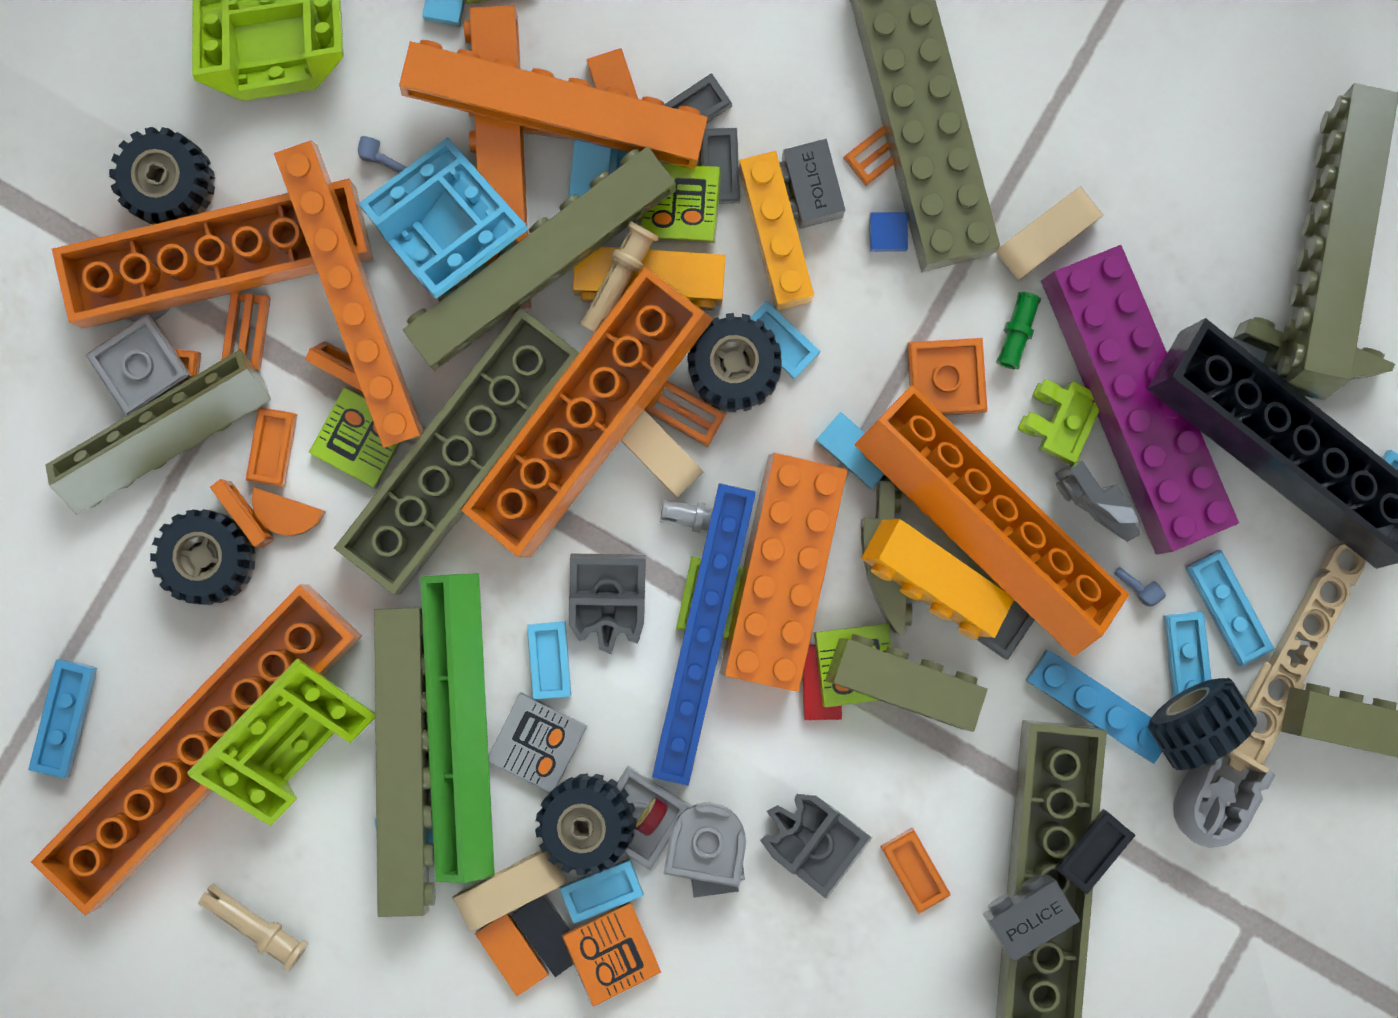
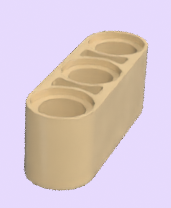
M1080 186L1008 240L996 253L1019 281L1099 220L1103 213L1082 186Z
M645 410L621 439L622 443L677 498L704 473L699 465Z
M540 850L495 873V876L485 878L452 897L469 932L483 927L547 894L567 881L558 862L553 865L548 861L552 856L548 850L544 853Z

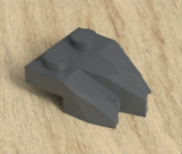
M1083 461L1067 465L1055 473L1059 480L1056 486L1065 500L1068 502L1072 500L1075 505L1088 512L1095 521L1126 542L1140 536V530L1135 524L1140 522L1133 507L1117 484L1101 488Z
M571 553L569 626L579 641L585 640L590 632H597L599 649L609 654H612L616 637L620 633H625L628 641L638 644L644 625L646 555Z
M796 794L794 801L797 810L794 814L779 805L766 811L778 826L779 834L777 836L767 834L760 841L774 860L792 874H796L824 898H828L873 837L816 795Z

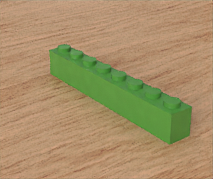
M479 573L420 576L435 882L468 883L495 876Z

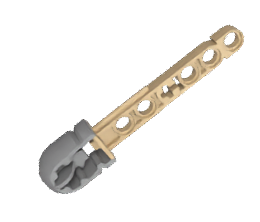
M1345 544L1333 546L1326 554L1318 569L1323 573L1312 580L1269 662H1264L1245 697V701L1253 714L1262 712L1266 716L1267 727L1261 733L1253 731L1240 746L1225 755L1229 759L1226 764L1241 773L1244 768L1249 770L1246 778L1241 780L1236 796L1234 794L1236 784L1226 778L1218 776L1215 782H1211L1215 771L1219 770L1222 765V758L1205 766L1189 769L1177 790L1173 802L1175 821L1178 828L1198 845L1208 848L1221 847L1239 839L1248 828L1263 800L1261 791L1269 789L1276 776L1263 763L1281 732L1290 687L1304 689L1305 684L1303 682L1350 596V586L1356 585L1365 568L1366 560ZM1344 549L1350 551L1354 557V565L1348 571L1343 570L1338 564V555ZM1327 581L1331 582L1337 589L1336 599L1331 603L1324 601L1320 594L1321 586ZM1309 614L1315 615L1320 623L1319 630L1314 635H1309L1303 628V620ZM1300 640L1310 642V646L1300 645L1302 642ZM1298 649L1296 656L1301 659L1300 663H1292L1290 665L1291 658L1287 653L1288 651H1296ZM1274 679L1280 680L1285 687L1283 697L1277 701L1273 700L1268 694V685Z

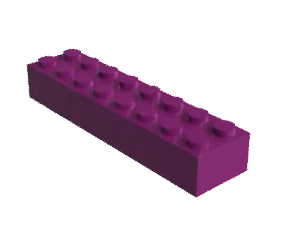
M1122 245L1055 270L1042 279V286L1085 387L1090 389L1094 398L1092 403L1095 402L1098 407V419L1155 554L1176 551L1239 524L1201 431L1147 390L1167 355V351Z

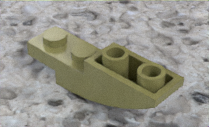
M1254 317V319H1248L1240 323L1234 338L1267 351L1263 364L1277 371L1279 360L1282 355L1286 354L1287 342L1283 341V332L1274 329L1276 325L1273 322L1260 317ZM1368 347L1356 348L1351 380L1393 371L1395 363L1385 360V355L1378 350Z
M880 481L877 483L875 519H861L862 554H864L880 522L882 520L894 519V513L901 512L902 493L900 490H895V485L891 481ZM864 561L870 588L884 619L889 623L894 633L905 634V626H911L912 603H906V596L900 592L902 586L893 580L886 581L877 577L871 572L872 566Z

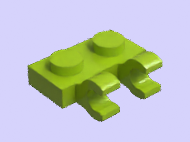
M1044 379L1042 384L1037 383L1032 397L1043 403L1057 406L1051 422L1033 412H1029L1028 416L1024 415L1017 429L1027 435L1043 439L1039 450L1069 465L1076 463L1099 413L1098 407L1095 402L1092 403L1094 398L1090 389L1074 381L1069 382L1064 389L1056 383Z

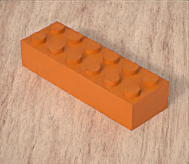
M775 452L768 455L730 624L729 636L721 664L720 673L722 675L799 692L848 469Z

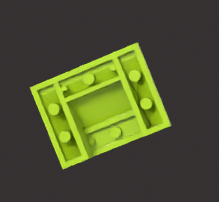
M193 0L192 76L194 81L241 101L316 90L344 57L341 0Z
M297 658L187 773L190 778L269 826H272L297 800L288 784V781L334 733L351 744L375 719V713Z

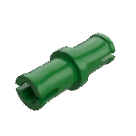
M1018 292L1011 320L1005 323L1003 329L1006 335L996 363L1008 369L1018 370L1020 368V361L1027 340L1032 339L1034 333L1031 327L1041 298L1029 292Z

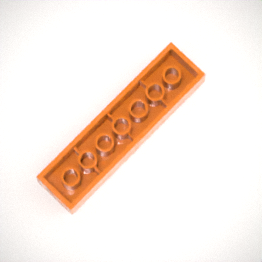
M349 178L332 182L361 263L374 260L362 208L358 204L360 200L357 188ZM288 193L52 248L68 322L82 329L318 273Z
M644 267L477 487L461 511L516 557H532L706 330L713 318L656 273Z
M913 385L854 444L868 460L883 472L896 487L912 500L923 513L941 528L951 540L970 556L978 566L999 584L1073 657L1104 635L1130 594Z

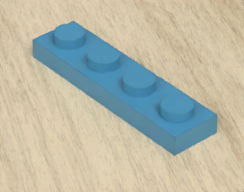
M1046 649L1026 681L1094 726L1106 730L1109 736L1150 763L1155 764L1162 750L1147 728L1152 717L1050 650Z

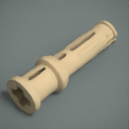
M629 221L627 225L629 231L620 248L614 249L612 253L614 262L596 293L591 306L580 322L581 325L593 332H596L621 299L634 273H638L639 270L642 271L644 267L642 261L652 242H657L659 236L632 221Z
M211 884L207 890L209 892H204L198 905L203 906L256 943L255 948H257L259 953L263 954L266 952L284 964L283 969L289 972L295 966L306 950L308 942L305 940L299 942L283 931L282 925L278 922H271L269 924L218 889L216 885Z

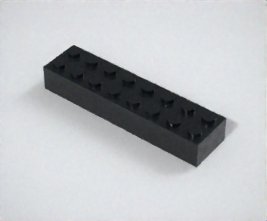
M1207 318L1180 331L1147 390L1373 567L1378 569L1397 564L1398 470Z

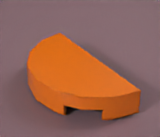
M253 487L251 502L254 514L263 527L275 534L297 536L306 533L313 527H316L326 511Z

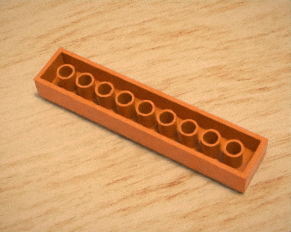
M299 584L40 851L31 863L85 916L99 909L212 793V790L190 778L187 773L297 658L322 676H325L358 642L362 635L309 584Z

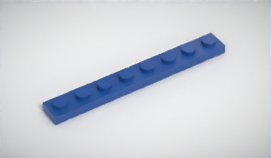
M722 483L718 484L652 778L689 786L756 491Z

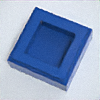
M870 212V252H900L908 250L907 212Z

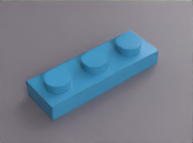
M56 659L28 770L64 779L70 777L97 667L64 659Z

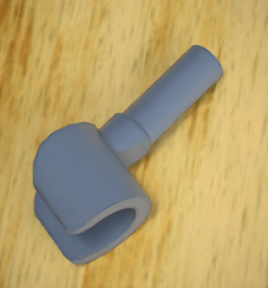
M367 136L360 137L358 154L362 160L383 164L398 173L407 168L385 154L378 153L379 140Z
M1121 567L1114 573L1133 588L1139 600L1145 606H1154L1166 597L1164 590L1155 581L1144 587L1140 581H1137Z

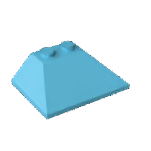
M448 137L358 203L393 251L426 291L436 299L529 230L526 224Z

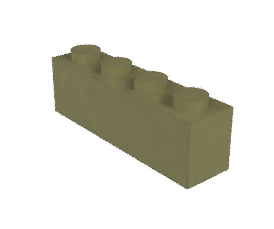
M852 634L851 640L839 638L825 679L826 682L950 726L974 732L988 690L976 685L977 677L956 671L955 677L942 673L943 665L926 659H922L920 664L907 660L909 653L887 646L886 652L872 648L874 641L860 635Z
M1306 683L1305 690L1290 687L1281 732L1398 757V710H1396V702L1373 698L1371 705L1362 703L1364 695L1340 690L1339 697L1329 695V687Z

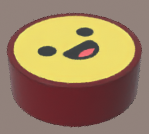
M655 797L642 812L635 825V829L645 836H650L666 815L668 805Z

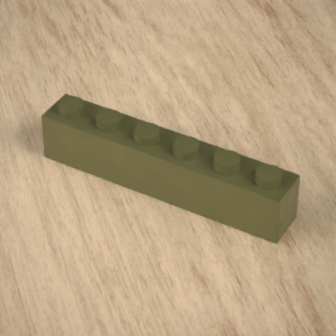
M240 349L45 464L49 486L76 515L87 508H93L114 492L129 487L136 479L146 473L161 468L173 457L195 448L205 438L217 431L227 429L232 422L249 412L259 410L264 403L271 400L266 383Z

